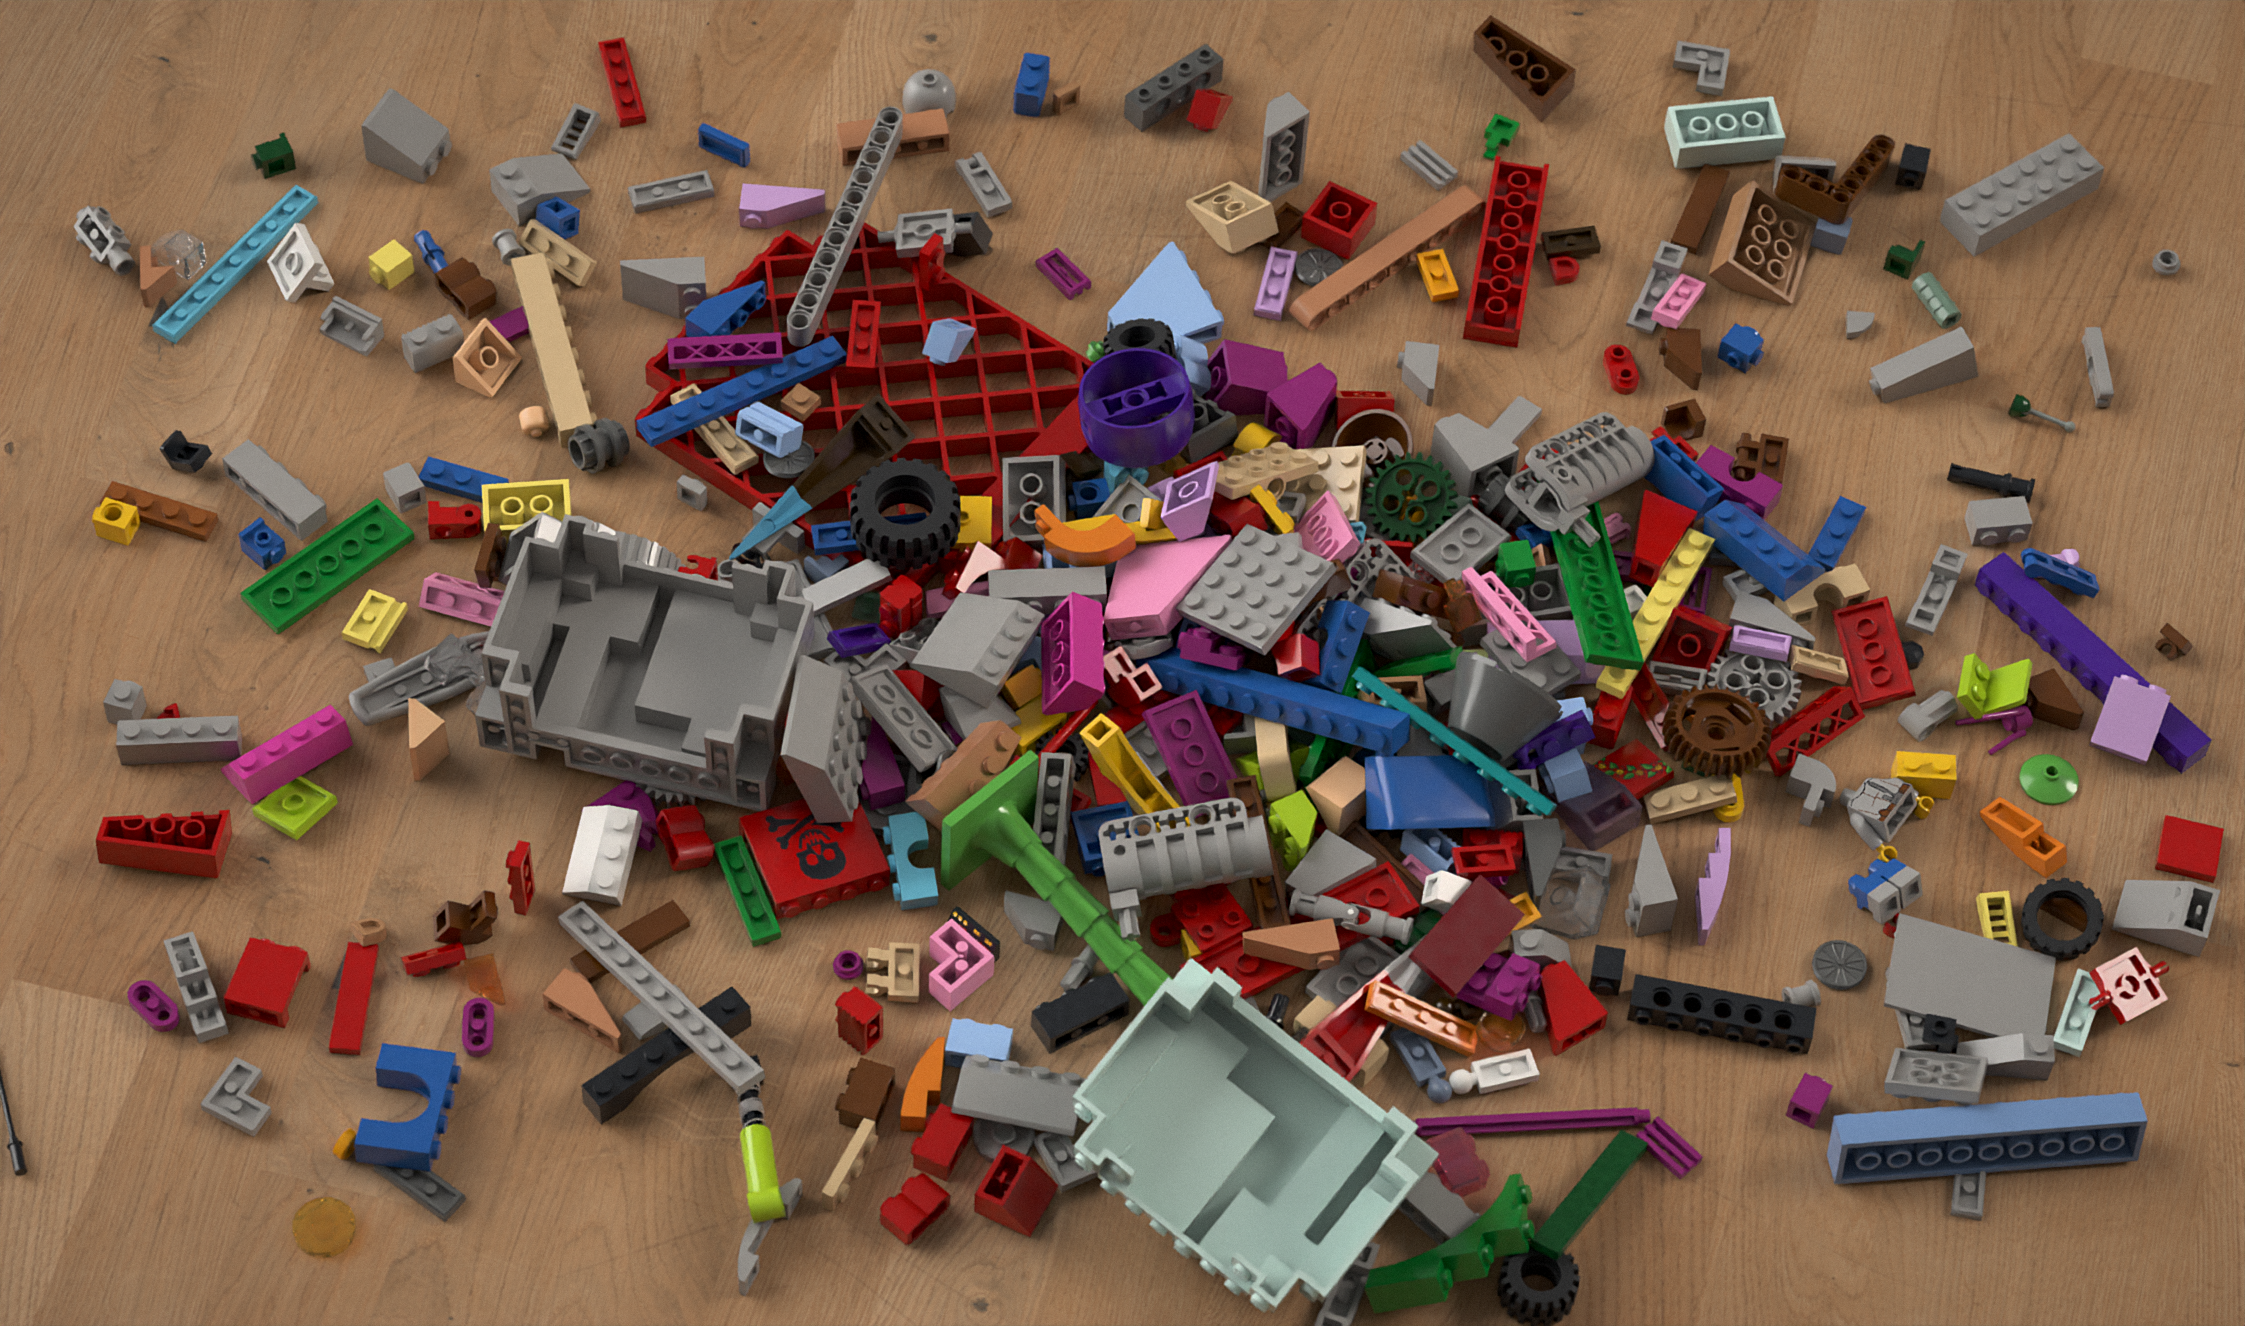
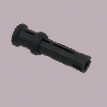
M1951 463L1947 481L1999 492V495L2003 498L2007 496H2025L2026 503L2029 504L2036 480L2033 478L2025 480L2013 477L2012 473H2005L2004 476L1954 463Z

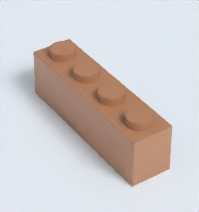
M937 109L903 114V135L893 159L949 151L950 133L944 110ZM876 118L836 124L837 145L843 166L856 164Z

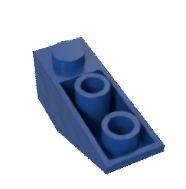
M761 280L702 301L685 318L686 336L730 335L736 328L742 327L748 317L764 305L766 301L765 282Z

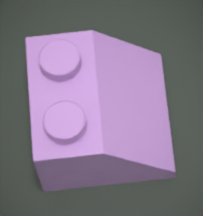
M1217 461L1168 482L1161 519L1179 542L1188 538H1195L1204 532L1219 469Z

